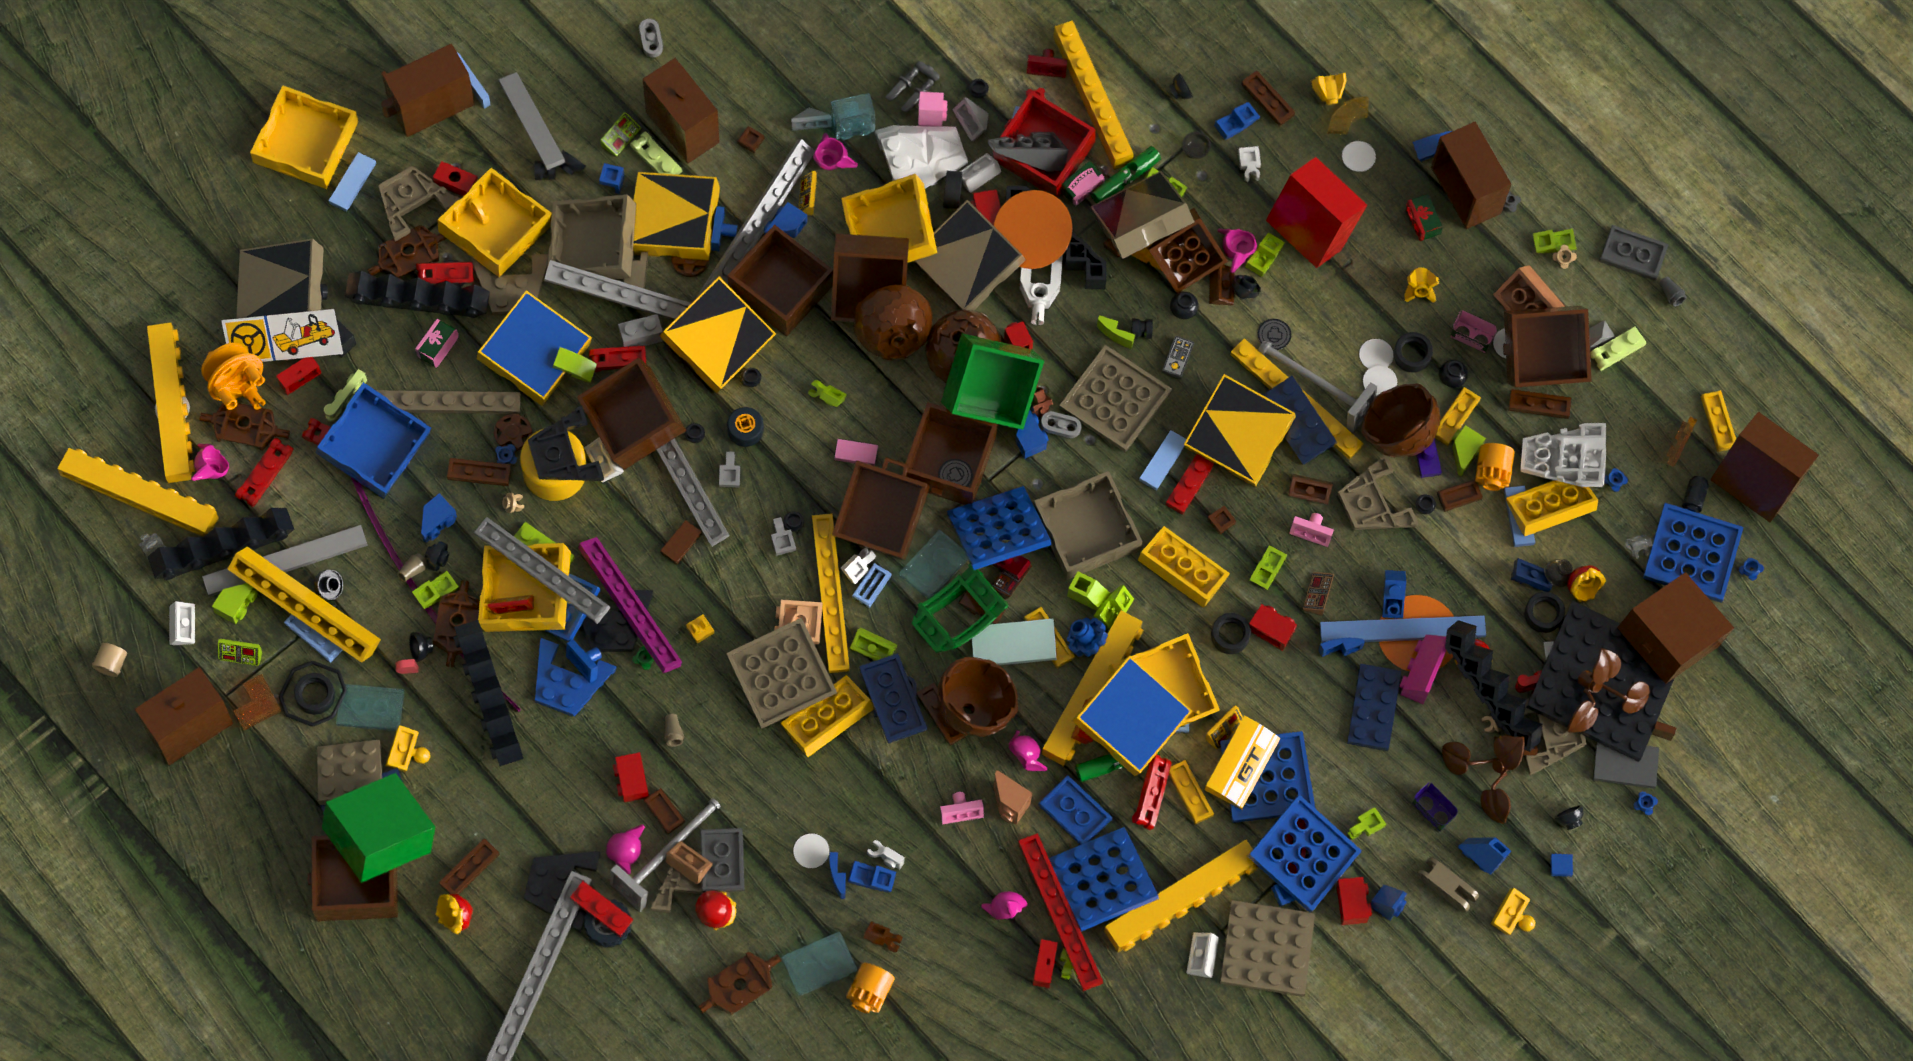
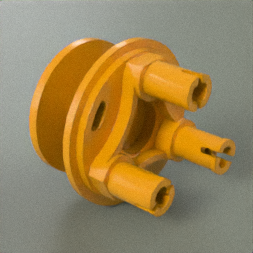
M228 343L208 353L202 365L201 374L208 382V392L213 399L222 401L228 410L234 409L237 406L236 399L242 396L250 401L255 410L261 409L259 403L262 406L265 405V400L257 392L258 389L256 385L261 386L265 381V378L262 376L263 363L257 355L248 353L247 349L240 343Z

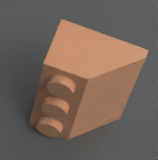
M1530 265L1518 268L1493 294L1507 311L1565 307Z

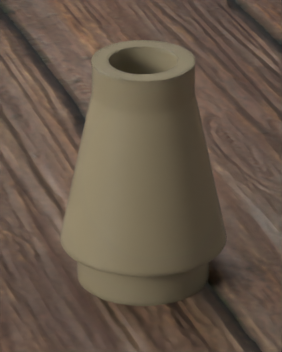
M419 553L411 555L397 572V576L401 581L406 582L408 579L425 571V567L428 565L426 559Z
M669 714L665 716L664 741L671 747L681 745L685 736L676 714Z

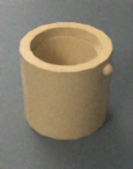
M102 643L95 661L92 663V667L102 674L117 677L121 673L120 670L127 652L113 644Z

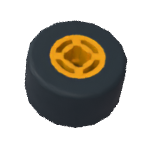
M740 407L730 414L727 421V430L731 441L742 447L753 446L759 442L763 436L764 424L763 418L758 411L750 407Z

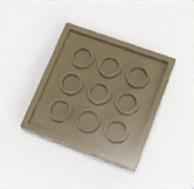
M1105 345L1061 402L1059 409L1077 418L1083 425L1126 453L1171 393L1172 388Z
M802 618L726 653L762 729L837 694Z
M1232 900L1220 984L1304 997L1315 913Z

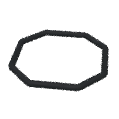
M309 661L294 667L290 671L279 693V700L286 717L312 727L335 717L346 695L347 688L339 670L316 661ZM312 664L336 673L343 689L332 714L313 723L289 714L283 699V695L294 672Z

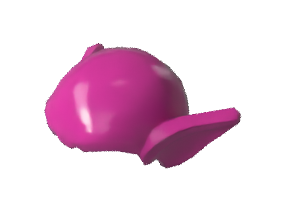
M827 133L823 134L813 155V159L820 168L829 171L837 168H856L858 166L856 162L847 156V150L840 141L835 138H829Z
M1219 228L1218 232L1225 235L1222 241L1223 251L1227 258L1232 259L1230 271L1234 273L1256 251V239L1252 233L1247 231Z
M199 443L197 446L201 450L194 459L196 473L191 477V480L218 479L225 476L229 469V463L226 458L213 445Z
M1016 730L1009 743V749L1021 762L1023 768L1028 771H1047V767L1037 761L1041 751L1037 742L1030 736L1020 735V731Z
M643 824L629 829L625 833L614 834L606 845L607 857L627 874L631 873L630 865L637 861L641 853L639 838L645 828Z
M1004 891L998 893L991 904H982L981 907L996 920L1015 917L1018 912L1026 908L1027 901L1016 892Z

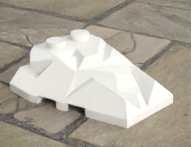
M893 125L874 131L880 150L883 149L892 181L916 174L924 183L926 189L930 185L934 186L939 179L946 176L947 170L957 171L968 164L956 127Z
M1606 423L1580 424L1579 429L1568 431L1567 428L1560 429L1561 433L1550 435L1547 432L1523 438L1521 472L1580 487H1603L1606 463Z

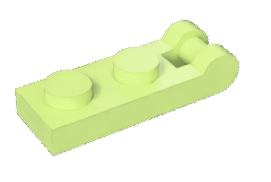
M646 131L640 135L637 141L634 140L630 143L631 148L656 173L679 175L682 172V168ZM644 144L649 146L646 150L642 148Z
M1633 327L1601 347L1592 350L1590 357L1595 359L1598 363L1597 367L1602 371L1645 346L1647 342L1637 328ZM1602 354H1605L1607 359H1604Z
M358 369L355 374H351L347 380V385L343 390L340 389L336 393L334 402L324 407V413L328 422L333 423L338 420L362 383L367 382L364 372Z

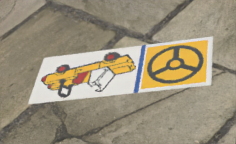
M334 309L221 320L226 344L240 343L247 349L248 353L257 355L262 362L343 354Z

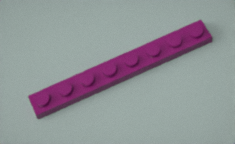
M595 537L579 543L578 549L662 673L679 668L682 661L599 539Z

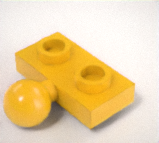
M401 725L397 727L385 766L394 769L398 768V770L406 772L411 756L419 764L428 762L430 759L429 750L424 747L414 748L418 731Z
M1510 888L1490 924L1506 935H1511L1517 922L1521 930L1525 932L1533 930L1535 927L1534 918L1530 915H1522L1530 899L1515 888Z

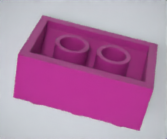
M1425 635L1423 641H1418L1414 650L1418 652L1416 659L1411 658L1407 667L1411 671L1408 677H1403L1399 686L1403 688L1402 696L1424 705L1446 652V636Z

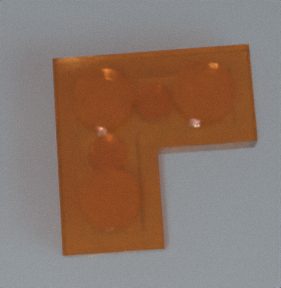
M1690 416L1687 422H1682L1675 437L1678 442L1676 446L1671 445L1666 455L1670 457L1667 464L1675 466L1697 419Z
M262 674L243 683L252 700L248 704L234 710L243 730L281 712Z

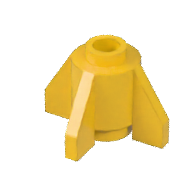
M1345 73L1318 76L1311 80L1313 90L1322 102H1326V105L1337 104L1338 100L1342 99L1341 96L1346 84Z
M1419 267L1412 270L1407 277L1409 285L1404 294L1405 301L1409 302L1417 296L1421 298L1427 297L1428 300L1434 303L1436 296L1433 287L1439 284L1438 277L1426 268Z

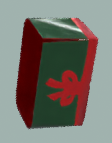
M1428 194L1407 201L1405 209L1420 241L1442 233L1443 227L1438 228L1442 226L1441 221Z

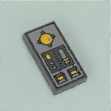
M1175 335L1162 373L1181 380L1194 342Z

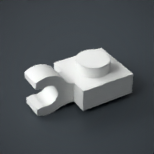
M864 548L859 555L854 554L841 567V570L851 583L856 584L869 571L866 565L873 561L876 555L872 550L868 551L867 548Z
M874 840L873 845L878 847V850L873 852L868 849L867 854L872 858L882 857L884 864L892 869L896 867L900 870L904 864L905 857L889 847H884L879 841Z

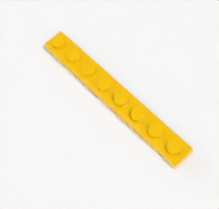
M1245 338L1230 353L1233 358L1270 390L1289 378ZM1302 389L1337 441L1333 446L1350 460L1363 447L1364 443Z
M833 514L812 515L829 673L850 671L836 541L832 535L834 530Z

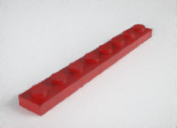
M1038 833L1018 840V845L1082 990L1085 991L1103 984L1101 975Z

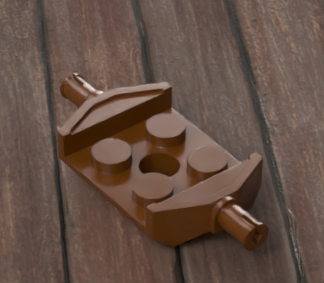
M422 225L410 229V234L397 241H394L392 238L380 244L378 265L367 269V271L372 276L382 271L400 279L401 276L415 270L416 263H429L433 260L438 262V244L447 238L441 233L433 234ZM410 246L414 248L411 254L403 253L405 247Z
M222 403L213 415L201 412L199 418L200 421L209 422L214 425L215 436L218 442L226 440L259 447L262 451L274 437L289 439L290 430L279 429L276 426L272 410L265 408L255 410L253 406L237 403V406L232 410H228ZM248 419L250 422L246 427H240L238 425L239 421Z
M464 580L460 582L458 593H450L441 597L433 637V645L448 654L446 666L449 667L451 662V668L455 666L456 656L462 654L461 647L456 648L453 636H456L454 627L478 620L480 601L468 595L469 581H466L464 586ZM454 617H461L463 622L455 625L452 623V619Z
M748 951L744 957L714 977L707 978L710 997L698 1005V1008L704 1013L714 1006V1008L718 1007L723 1012L733 1015L772 989L771 967L781 962V958L776 954L767 961H764ZM742 980L746 983V987L743 990H737L734 987V983Z

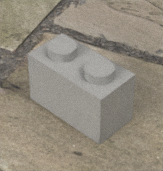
M658 314L618 324L623 347L647 346L664 341L660 337L663 331Z

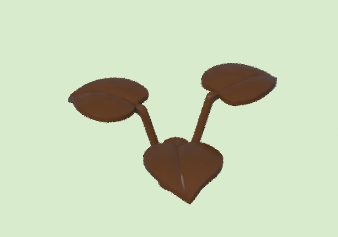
M1600 648L1599 657L1593 671L1585 670L1578 677V683L1585 688L1583 692L1587 694L1590 701L1585 700L1578 706L1566 731L1569 733L1583 732L1591 728L1595 723L1598 709L1594 707L1596 702L1590 692L1597 693L1604 688L1625 699L1622 704V709L1625 712L1635 713L1646 704L1650 694L1649 686L1643 681L1635 682L1629 687L1627 695H1623L1603 684L1608 682L1609 678H1613L1618 674L1621 660L1614 652Z
M1509 735L1498 737L1493 747L1497 758L1480 761H1469L1471 753L1464 744L1460 742L1445 743L1442 746L1443 759L1448 770L1453 774L1462 775L1466 773L1468 765L1493 763L1494 771L1500 773V776L1491 785V790H1484L1481 793V806L1492 820L1501 824L1506 823L1510 812V799L1505 791L1495 789V787L1503 777L1507 776V771L1516 769L1519 766L1524 751V737Z

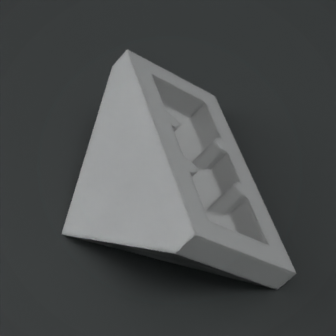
M964 98L953 109L954 114L971 141H975L987 129L989 114L970 99Z
M808 108L792 118V131L831 127V115L812 108Z
M1605 320L1589 328L1590 350L1615 338Z

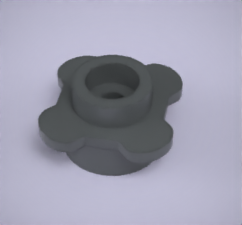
M1509 191L1503 210L1515 212L1517 204L1521 202V198L1514 196Z

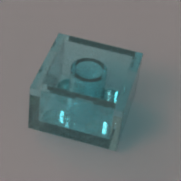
M870 93L831 101V121L836 139L846 140L855 135H868L875 131V111Z

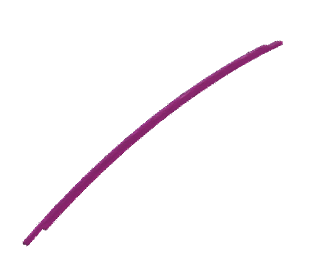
M351 477L378 536L397 569L400 570L403 564L382 529L361 483L356 482ZM412 578L406 581L411 591L418 588ZM431 606L425 608L427 614L436 624L437 614ZM502 691L504 700L520 712L521 709Z

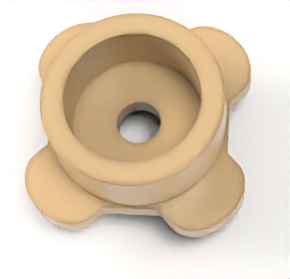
M1562 245L1560 250L1553 254L1552 258L1560 263L1561 268L1566 269L1571 261L1576 260L1577 256L1569 250L1567 245Z

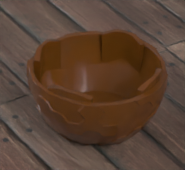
M889 285L876 289L858 303L854 316L853 330L859 342L868 352L885 360H901L908 358L920 347L924 346L932 329L933 314L928 300L909 286ZM897 337H903L901 341L894 340Z
M957 310L944 315L933 325L925 347L926 359L930 370L945 383H947L959 342H954V337L957 334L963 333L1005 343L997 327L985 314L973 310Z
M1421 384L1395 386L1381 392L1373 399L1361 427L1363 437L1377 451L1392 458L1416 456L1432 444L1440 426V410L1436 398Z
M977 657L958 659L950 664L940 679L937 693L939 709L944 720L959 733L979 737L997 733L1005 728L1018 711V692L1006 670L989 659ZM963 707L970 708L972 714H967Z

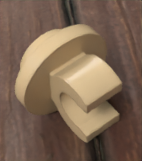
M507 493L502 502L506 512L521 511L524 505H519L516 501H520L523 496L521 494Z
M1485 716L1482 718L1484 723L1491 722L1490 727L1484 729L1485 732L1502 731V727L1499 728L1492 717Z

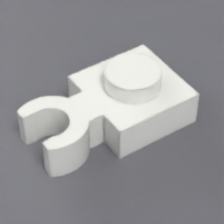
M1259 147L1239 148L1240 168L1246 169L1245 181H1249L1250 174H1254L1256 181H1259L1260 172L1257 169L1261 167Z

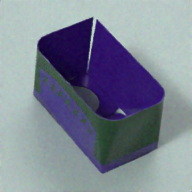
M1427 783L1415 795L1412 802L1439 832L1455 819L1458 813L1457 808L1432 783L1430 785ZM1425 796L1433 800V807L1427 811L1419 804V800ZM1442 811L1447 814L1448 822L1445 825L1439 824L1433 818L1436 812Z

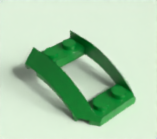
M971 564L940 592L925 602L918 604V611L916 616L913 617L912 625L936 653L952 650L966 643L989 626L1008 607L1007 601L998 594L982 575L983 573L979 569L973 570ZM967 590L986 613L968 629L952 638L933 614L952 603Z

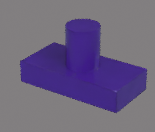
M1434 439L1426 450L1416 455L1421 478L1439 476L1442 473Z

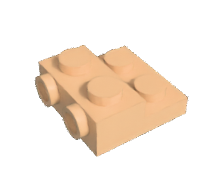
M781 600V605L776 607V619H779V626H775L774 630L802 618L813 643L819 644L822 602Z

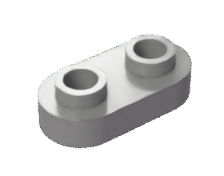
M645 19L639 26L643 50L647 56L657 57L663 51L659 25L653 19ZM656 47V50H650V48Z
M1053 411L1047 412L1042 416L1041 427L1047 433L1066 438H1075L1081 432V422L1075 417ZM1054 422L1055 425L1049 426L1047 423ZM1068 427H1073L1074 430H1073V431H1069L1067 428H1068Z

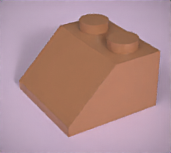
M997 770L993 786L999 814H1001V818L1006 822H1013L1017 825L1031 804L1032 792Z

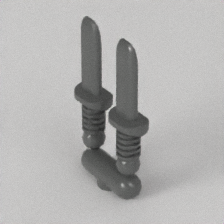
M918 61L915 64L916 67H913L904 77L900 76L898 78L899 83L885 97L891 101L906 86L910 88L912 85L910 81L918 74V70L930 79H927L920 88L916 87L914 89L915 93L901 108L904 112L911 110L919 101L920 92H927L934 84V81H937L940 77L930 65H926L922 61Z

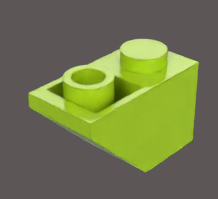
M1077 571L1068 588L1067 597L1097 611L1111 593L1097 580Z
M248 583L223 589L212 605L214 613L237 624L238 620H242L246 615V608L249 603L255 601L258 590Z

